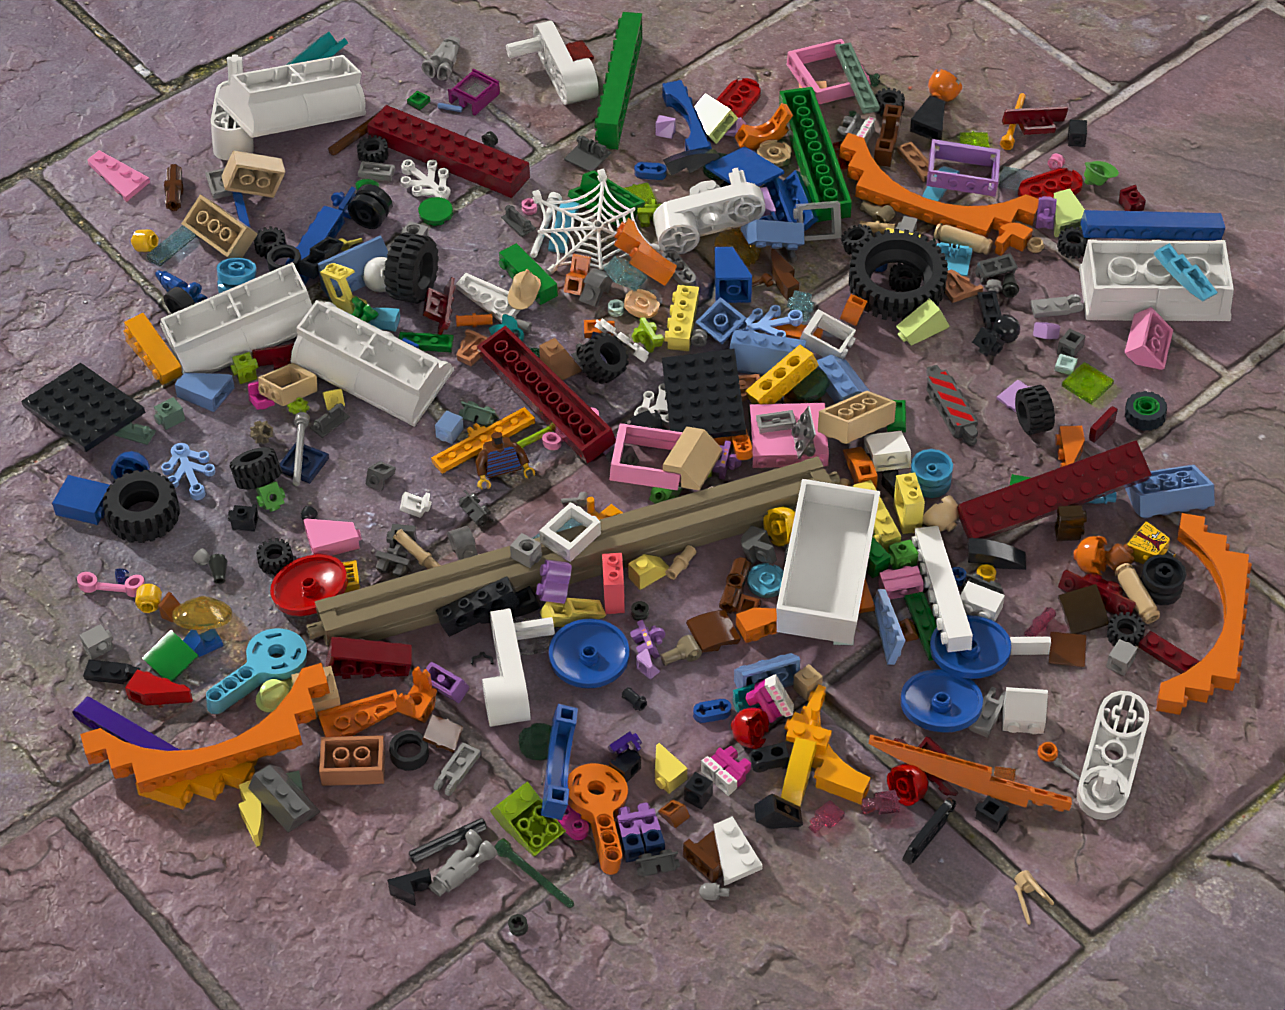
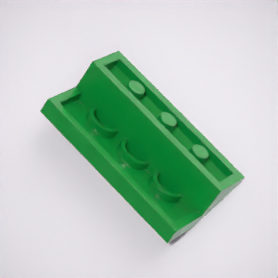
M593 170L583 174L580 187L569 190L567 197L575 199L593 190L600 184L597 178L598 173ZM607 179V187L612 196L629 209L634 207L633 215L635 218L638 214V208H643L645 201ZM600 187L589 196L576 202L582 205L592 200L600 192ZM604 187L603 196L607 202L621 213L627 211L611 199ZM599 197L594 202L585 206V208L590 210L599 203ZM603 201L602 206L607 210V212H609L613 216L619 215L618 213L611 210ZM602 210V214H603L608 220L611 219V217L608 216V215ZM631 214L625 216L626 221L628 218L631 219ZM623 218L619 219V224L623 222ZM616 221L612 222L617 227Z

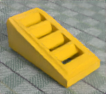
M357 561L342 562L346 571L350 572L347 573L348 586L344 593L360 589Z

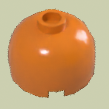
M936 69L928 81L931 96L945 102L954 100L963 89L961 82L958 85L956 82L957 78L953 74L943 69L938 72V69Z
M1087 537L1074 550V560L1077 561V565L1083 572L1087 574L1097 573L1099 575H1102L1101 571L1105 572L1107 567L1105 554L1108 552L1104 551V545H1107L1105 537Z

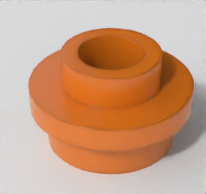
M1044 742L1039 746L1037 754L1041 760L1052 762L1058 757V749L1052 742Z

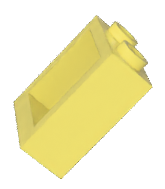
M915 473L896 475L894 509L902 533H913L915 528L922 527L925 501Z

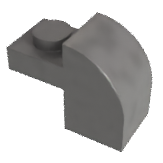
M596 268L592 269L584 279L583 283L586 284L579 300L597 307L603 291L609 292L615 276Z
M468 526L447 532L452 550H455L458 560L478 555L475 539Z

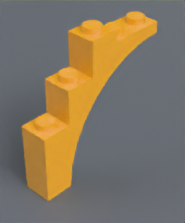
M818 684L816 690L811 691L808 705L803 706L801 713L795 712L791 719H787L784 730L788 732L792 720L809 724L812 705H819L821 711L825 701V686ZM820 713L817 727H821ZM829 744L826 752L817 749L811 766L816 769L814 773L816 788L862 805L870 789L871 778L843 762Z
M258 759L238 764L232 768H224L212 774H204L192 780H184L172 786L161 787L152 792L140 793L137 781L135 784L138 795L184 809L186 804L191 801L193 794L215 801L218 794L223 792L225 785L239 789L240 784L252 780L255 774L254 766Z

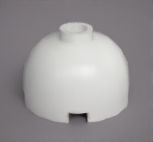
M386 257L373 258L364 266L363 280L366 286L374 292H387L385 289L386 285L384 284Z

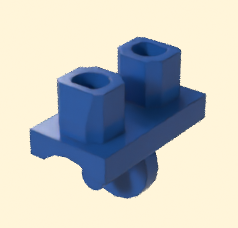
M352 186L346 196H344L343 192H335L331 196L333 206H339L338 209L343 211L344 217L349 219L351 217L348 213V205L356 195V188Z

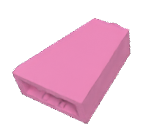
M317 519L303 520L313 555L324 554L333 556L360 549L359 541L362 540L360 530L355 529L353 522Z

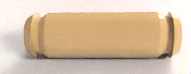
M942 223L936 226L934 232L936 240L939 239L941 242L949 244L953 243L954 246L959 244L958 247L960 245L969 246L973 252L984 253V255L989 254L993 243L990 238L987 239L985 236L953 226L942 225Z
M1129 563L1118 566L1115 570V576L1118 577L1117 580L1128 598L1136 602L1135 610L1139 617L1142 618V622L1146 624L1155 622L1160 617V611L1157 610L1156 604L1135 569H1132L1133 566Z

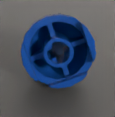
M134 451L124 452L113 462L111 476L113 475V478L117 479L118 477L122 478L123 474H131L136 470H139V472L144 470L150 471V466L142 454Z

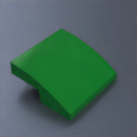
M170 630L142 659L162 678H167L173 682L199 656Z

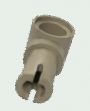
M864 201L860 206V211L871 215L874 222L880 221V223L888 224L896 216L894 209L889 205L880 207Z
M686 635L678 641L676 648L660 656L664 666H667L680 659H686L689 662L695 661L702 655V650L692 635Z

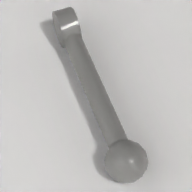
M1056 758L1053 765L1055 767H1061L1075 779L1080 780L1077 774L1062 764L1061 759Z

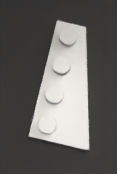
M465 273L456 283L457 290L489 314L492 313V316L501 323L503 314L514 317L520 311L509 305L507 299L509 291L468 273Z

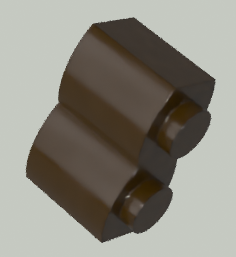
M1082 505L1058 507L1054 529L1056 541H1077L1081 539V535H1084V523L1087 522V513L1083 511Z

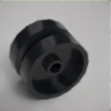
M365 184L359 188L356 195L350 201L348 213L358 225L367 229H377L390 213L393 204L390 196L383 189L372 184Z
M1168 555L1150 557L1144 563L1141 581L1156 605H1170L1181 597L1186 579L1184 565L1176 558Z

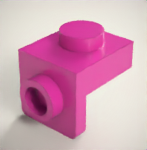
M259 382L248 384L249 401L257 410L267 409L275 405L274 401L259 394Z

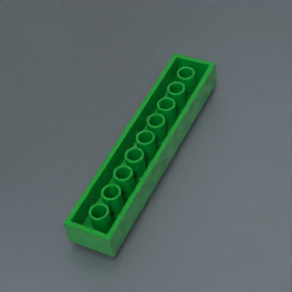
M623 12L622 17L618 19L619 29H616V40H613L614 51H611V62H608L609 73H606V84H603L602 93L604 95L600 96L601 107L598 106V118H595V128H597L595 141L605 145L607 149L618 150L643 39L642 13Z
M813 87L779 91V106L781 103L787 104L793 114L787 124L790 129L787 133L811 202L838 201L840 202L841 219L850 218L852 201ZM831 208L815 209L818 217L817 222L832 220Z

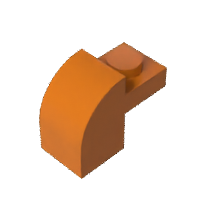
M1020 223L1002 225L999 228V236L994 243L996 246L995 254L1002 256L1010 246L1022 252L1027 247L1028 241L1032 238L1033 229Z
M579 254L572 255L570 272L566 274L563 292L581 296L586 284L583 283L590 270L591 257Z
M851 294L840 316V320L857 326L867 301Z

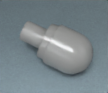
M704 883L700 887L699 893L705 900L716 901V899H720V896L729 897L730 888H720V884Z

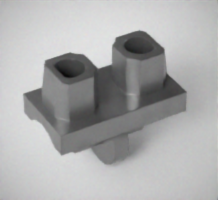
M399 544L394 549L388 548L387 553L377 550L375 555L378 559L376 564L377 571L387 573L390 565L395 566L393 575L396 577L405 576L408 570L412 571L413 565L410 564L409 559H405L408 553L403 552V547Z

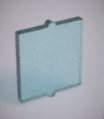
M1004 166L999 177V188L1018 191L1020 183L1027 178L1033 177L1034 171Z

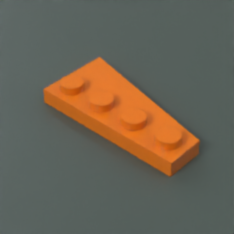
M396 689L317 712L324 736H353L398 712Z

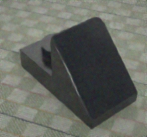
M429 868L388 879L389 893L416 906L414 892L424 891L432 883Z

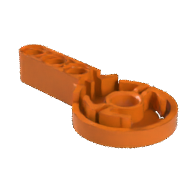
M584 764L575 768L568 775V804L574 811L581 814L582 820L591 824L601 869L604 873L613 875L619 871L622 860V850L614 819L618 816V809L624 807L626 803L628 786L624 777L617 770L603 764ZM590 790H598V791H600L602 794H601V795H595V794H592V793L589 792V791H590Z

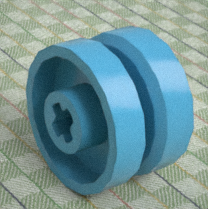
M229 258L221 261L216 267L218 292L220 294L255 279L257 276L255 263L245 258Z
M935 449L923 450L917 453L912 459L911 473L916 474L923 497L937 498L948 492L952 481V459L946 453Z

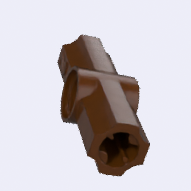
M171 164L167 168L166 180H164L166 209L171 211H177L181 208V195L184 193L182 168L177 166V164Z
M739 557L734 559L730 574L726 578V586L719 603V608L726 610L730 614L736 611L751 567V562L747 561L746 558Z

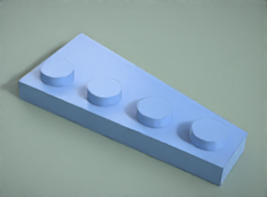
M878 589L873 602L887 665H895L898 657L901 656V650L906 640L886 589Z

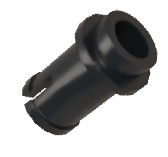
M627 687L622 692V698L632 704L633 709L642 711L646 707V698L638 695L632 688Z

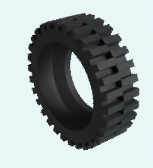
M887 229L884 230L883 235L878 231L875 233V238L869 235L866 241L862 240L860 246H856L851 256L849 271L850 293L867 301L864 308L865 312L869 313L872 310V316L877 317L881 314L883 320H887V317H892L894 322H897V318H901L903 321L929 298L938 307L939 301H942L945 294L948 263L945 260V254L941 253V248L939 246L935 247L933 240L927 242V236L923 235L919 238L918 232L914 231L913 235H910L909 230L904 229V233H899V229H894V233H890V230ZM903 263L915 268L921 274L924 285L908 292H894L876 285L871 280V276L882 265Z

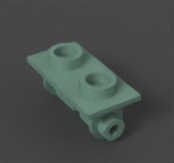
M461 401L464 409H460L459 416H462L464 420L474 422L477 416L478 420L476 423L488 427L495 423V419H499L495 410L491 407L485 406V408H482L472 401H468V403Z
M131 422L116 432L114 436L148 445L156 430L150 429L149 426L132 424Z

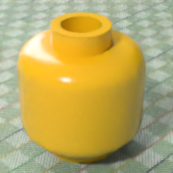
M150 229L136 230L131 238V244L137 252H152L159 242L158 236Z
M150 583L139 586L135 598L137 608L145 613L158 610V605L162 598L161 589Z

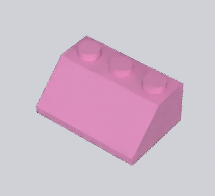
M1152 307L1134 314L1125 354L1136 365L1162 370L1165 369L1173 329Z

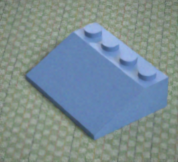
M1195 465L1150 471L1152 475L1147 481L1126 488L1134 511L1142 518H1151L1153 515L1159 514L1170 515L1172 512L1184 513L1191 509L1204 510L1215 506L1214 484Z

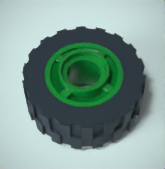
M1147 391L1136 392V394H1132L1127 399L1125 417L1131 427L1133 426L1141 431H1152L1153 429H1158L1166 421L1167 403L1159 394Z

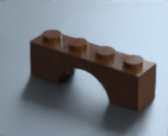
M885 105L880 137L877 138L874 152V160L879 166L891 167L901 125L903 106Z

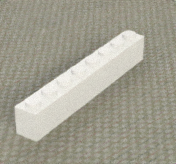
M939 527L915 528V536H912V543L918 551L921 575L925 576V588L929 589V602H933L932 611L933 615L937 616V629L942 632L941 642L943 645H946L947 652L972 650L973 635Z

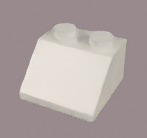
M1006 687L1002 731L1044 734L1048 690Z

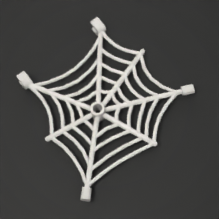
M604 168L597 170V178L600 184L578 198L566 201H544L539 190L532 192L534 203H539L543 212V225L541 230L537 232L547 236L555 245L557 252L556 264H552L546 270L549 275H552L558 269V266L571 264V261H564L568 257H572L575 251L598 257V260L592 257L591 260L599 263V266L590 263V266L601 271L613 262L629 255L625 253L602 265L603 260L621 251V249H617L602 257V251L615 243L613 241L601 249V243L614 237L616 231H613L611 223L616 221L618 228L620 225L619 219L623 218L625 223V216L631 214V219L635 222L633 215L635 208L629 209L622 205L610 193L606 183L607 175ZM600 187V192L585 204L570 208H559L553 205L578 201L589 196ZM604 187L611 199L627 211L621 213L607 202L603 196ZM599 197V203L583 213L568 212V210L585 207ZM603 201L611 210L618 213L619 215L613 216L612 214L607 212V210L602 206ZM543 204L552 209L553 222L551 229H544L546 225V212ZM596 208H598V212H596L594 215L584 219L579 217L581 215L593 212ZM555 210L562 213L563 219L561 228L554 229L556 221ZM602 210H603L608 216H610L611 219L608 220V219L602 214ZM565 215L571 217L570 228H564ZM597 216V220H595L593 223L588 221ZM574 219L581 221L580 227H574ZM635 222V226H636L637 230L639 231V233L641 234V236L644 238V236L642 235V233H641L640 230L638 229L637 224H636V222ZM584 230H592V231H591L589 234H586V232H585ZM568 231H574L578 235L580 242L575 245ZM578 231H581L584 234L583 239ZM603 231L612 234L601 240ZM557 232H564L569 237L572 244V249L569 252L565 239ZM547 233H554L563 241L565 256L561 259L557 243ZM644 238V240H645L654 250H656L657 252H660L661 248L659 247V245L654 244V243H653V244H650V243ZM588 239L597 241V247L585 242ZM581 245L588 246L597 250L598 254L578 248Z

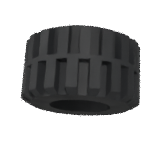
M601 333L594 336L582 346L578 355L579 365L583 368L582 372L586 373V377L589 379L592 378L593 382L599 381V384L609 383L627 369L626 366L629 364L627 360L629 355L626 353V347L622 345L623 342L618 341L616 336L612 337L609 333L606 335ZM600 354H602L605 357L607 363L602 359Z
M1041 384L1019 389L1015 396V409L1018 421L1027 435H1033L1052 430L1055 423V411L1047 389Z
M270 447L248 450L234 458L229 465L237 487L244 490L268 485L282 474L276 452Z

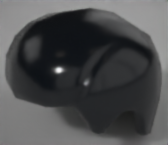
M1005 314L996 318L992 329L1002 335L1000 338L1006 341L1005 343L1015 341L1020 334L1018 320L1011 315Z

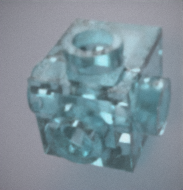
M794 291L793 297L788 299L787 307L790 308V311L800 310L803 315V321L806 322L810 312L812 313L814 309L812 294Z

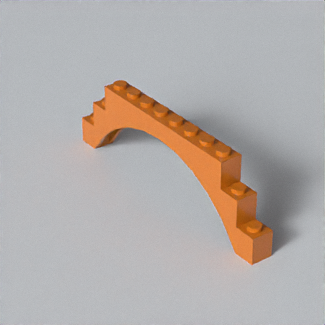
M848 133L840 146L839 158L850 162L847 177L858 181L855 197L880 206L889 205L894 211L936 226L942 223V225L953 226L985 236L986 238L992 229L999 231V228L1004 224L1015 223L1017 220L1033 226L1037 218L1039 199L1026 194L1006 202L986 206L945 204L924 198L905 189L883 172L872 158L863 137Z
M1182 513L1177 540L1199 558L1214 579L1223 604L1224 625L1216 644L1199 663L1185 673L1161 682L1156 711L1181 715L1182 707L1186 708L1188 700L1207 703L1209 695L1213 696L1214 688L1233 691L1235 683L1239 684L1241 675L1237 668L1241 667L1242 656L1239 655V651L1242 652L1244 640L1241 639V636H1244L1246 624H1242V620H1245L1247 615V608H1244V604L1247 605L1249 593H1245V590L1249 589L1250 578L1247 577V574L1251 572L1252 563L1248 562L1249 554L1229 551L1230 544L1226 543L1227 535L1207 532L1208 525H1204L1205 517Z
M322 663L302 668L287 696L259 724L232 739L193 750L164 751L143 748L124 742L101 728L80 735L89 765L98 764L109 759L115 779L135 774L140 793L152 792L161 787L172 786L184 780H192L204 774H212L224 768H232L244 762H252L258 758L272 756L278 752L288 749L292 750L303 745L298 724L309 723L311 720L316 719L311 699L323 697L329 694L330 691Z

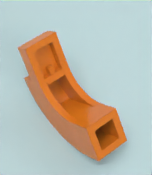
M781 103L769 121L759 126L742 124L734 137L740 148L746 146L750 150L759 149L762 142L772 139L779 141L790 130L787 124L793 114L787 104Z

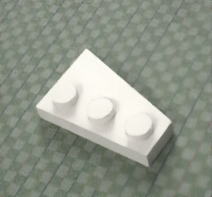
M733 816L714 824L724 886L762 870V863Z

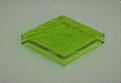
M1084 362L1062 382V387L1092 405L1114 384V380Z

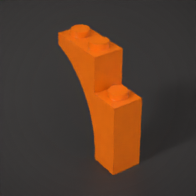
M628 218L625 223L621 222L614 236L616 238L614 245L629 254L631 257L629 264L666 286L675 273L677 265L660 255L644 240L633 220Z

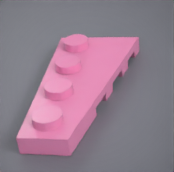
M100 150L87 159L88 165L99 176L105 178V181L109 185L111 184L114 190L121 194L126 202L150 183L149 177Z

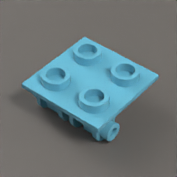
M937 243V246L941 248V253H944L946 256L945 260L948 263V270L952 269L961 276L967 277L972 248L960 245L958 249L959 244L956 245V248H953V243H951V247H949V243Z

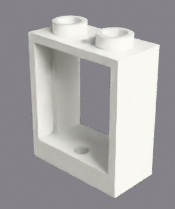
M818 309L802 332L800 340H806V348L822 357L832 354L844 359L848 352L847 347L851 348L856 340L853 337L856 330ZM817 327L843 340L844 343L840 349L813 336Z
M570 502L539 530L540 543L571 562L601 534L600 521L597 517L585 512L580 506ZM573 518L585 526L586 529L570 543L555 532Z

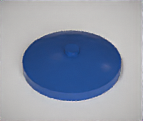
M966 615L973 635L972 650L947 652L946 645H943L941 642V630H938L936 627L933 631L930 641L931 656L941 669L952 675L970 679L988 677L1002 670L1010 659V637L999 624L990 619Z
M581 619L565 625L554 635L549 646V661L554 673L564 682L579 688H598L612 683L623 674L629 662V644L622 631L613 624L599 619Z
M942 669L927 670L912 676L904 684L901 691V707L906 717L921 728L934 732H956L968 728L978 720L982 712L983 696L979 687L969 678L958 677Z

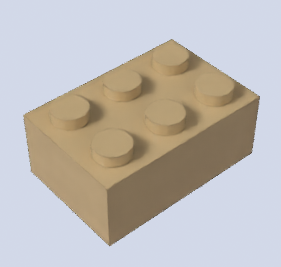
M233 150L223 171L222 180L227 191L274 198L284 177L285 169L281 158Z

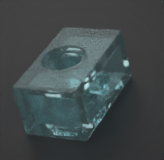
M614 256L604 270L614 283L637 291L648 277L645 273L629 264L630 261Z

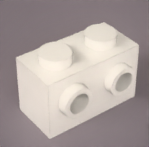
M969 581L960 594L967 615L980 616L995 622L1003 608L1005 595Z

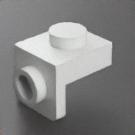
M404 492L400 511L421 518L431 507V501H429L430 493L426 492L422 498Z

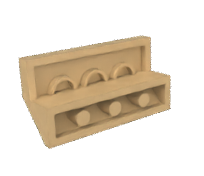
M686 427L663 463V471L681 474L682 488L700 491L722 454V448L704 429Z

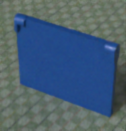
M746 146L705 165L707 170L731 184L729 173H732L734 168H738L739 171L743 170L746 182L753 183L758 187L784 174V170Z

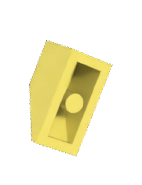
M643 554L628 563L629 579L641 590L665 576L669 566L660 557Z
M658 743L656 745L655 783L660 789H664L670 794L687 780L688 768Z

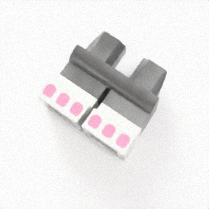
M857 113L854 118L845 116L843 127L839 126L837 129V137L845 139L846 135L851 133L863 137L867 144L875 131L876 118L862 119Z

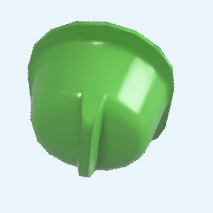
M1085 162V184L1102 186L1109 178L1117 177L1119 174L1118 170L1107 162Z

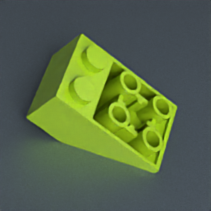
M527 781L492 808L490 812L501 827L534 857L566 831L557 819L541 816L543 801Z

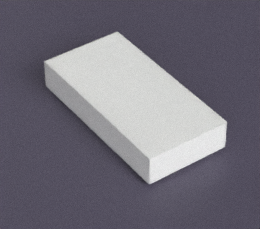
M1010 637L1011 655L1049 654L1051 646L1050 637Z

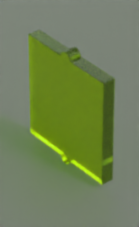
M959 132L961 144L989 148L987 132Z
M648 182L638 185L633 184L624 188L644 200L645 204H652V199H655Z

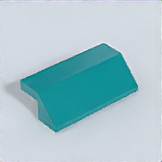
M327 32L286 65L332 57L346 46L348 41L343 38L337 42L331 33Z

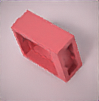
M622 553L602 554L605 613H625Z

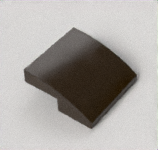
M1096 584L1058 595L1059 603L1065 615L1064 619L1071 634H1080L1109 625L1108 616Z

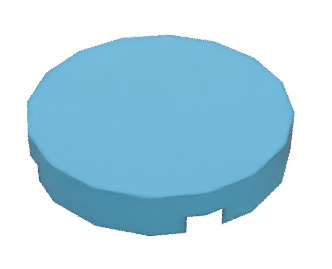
M768 563L756 565L749 572L747 585L750 591L759 597L772 598L778 596L784 571L779 566H772Z

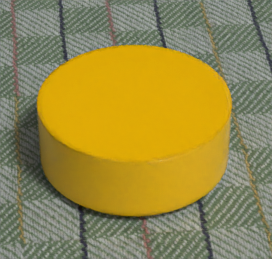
M983 564L977 568L976 574L982 576L983 580L990 582L996 578V569L989 564Z

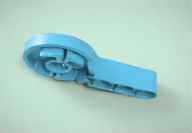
M280 628L268 629L255 635L248 643L246 649L247 662L206 692L207 710L211 714H220L262 685V683L270 679L285 680L291 678L292 674L299 673L307 662V647L302 637L293 631ZM276 653L283 655L279 658L271 657V655Z

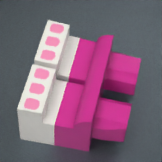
M776 674L756 683L754 690L746 694V701L749 706L759 703L761 706L759 708L762 711H766L770 723L780 716L788 717L793 715L794 704Z
M732 746L725 750L719 747L712 757L709 758L707 756L701 760V773L712 780L727 796L732 794L746 781V774L751 770V762L746 758H743L740 762L735 761L738 758V752Z

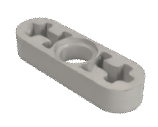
M674 250L664 251L662 253L664 258L670 262L673 259V264L677 265L676 268H683L682 271L675 270L673 274L675 280L680 285L695 286L696 275L679 254Z

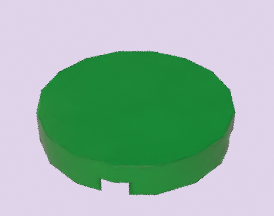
M431 197L420 203L418 207L419 218L428 225H442L444 221H449L453 216L452 204L445 198Z

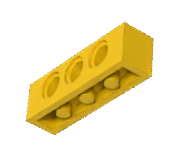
M799 345L745 392L753 405L775 404L819 366L812 352Z

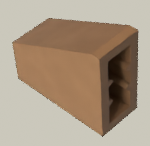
M556 338L539 345L540 359L562 381L582 371L581 367Z

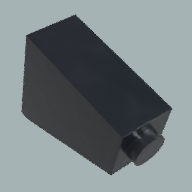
M930 95L911 118L910 132L930 140H942L945 101Z

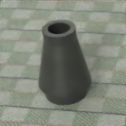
M1013 273L1005 274L1003 288L1001 289L1004 296L1008 298L1015 297L1019 292V286Z
M213 554L208 561L215 584H223L226 581L228 560L223 554Z

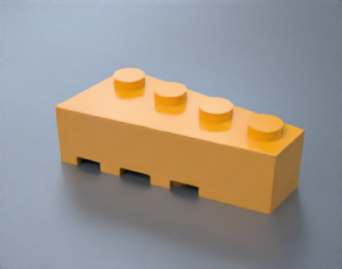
M144 313L124 322L125 330H123L125 341L149 368L156 380H159L164 385L182 375L180 363Z

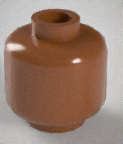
M1116 543L1105 554L1107 559L1105 563L1113 571L1124 563L1132 564L1135 560L1132 555L1134 550L1126 543L1124 545Z

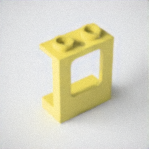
M336 263L328 264L324 270L320 271L331 301L337 308L352 314L355 309L352 303L354 296L346 278L355 271ZM330 278L338 282L343 294L341 297H337Z

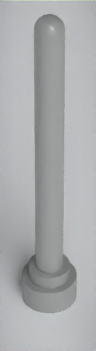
M305 412L295 414L294 424L297 427L293 485L296 487L301 482L304 434L310 420V416Z

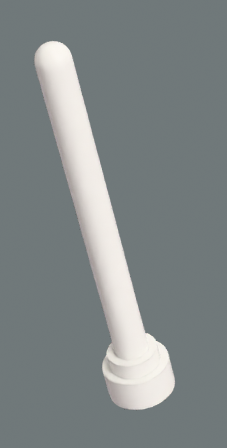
M551 192L547 201H562V196L559 193ZM550 207L546 211V225L544 229L548 228L553 215ZM538 233L530 253L532 258H536L545 236L542 233Z

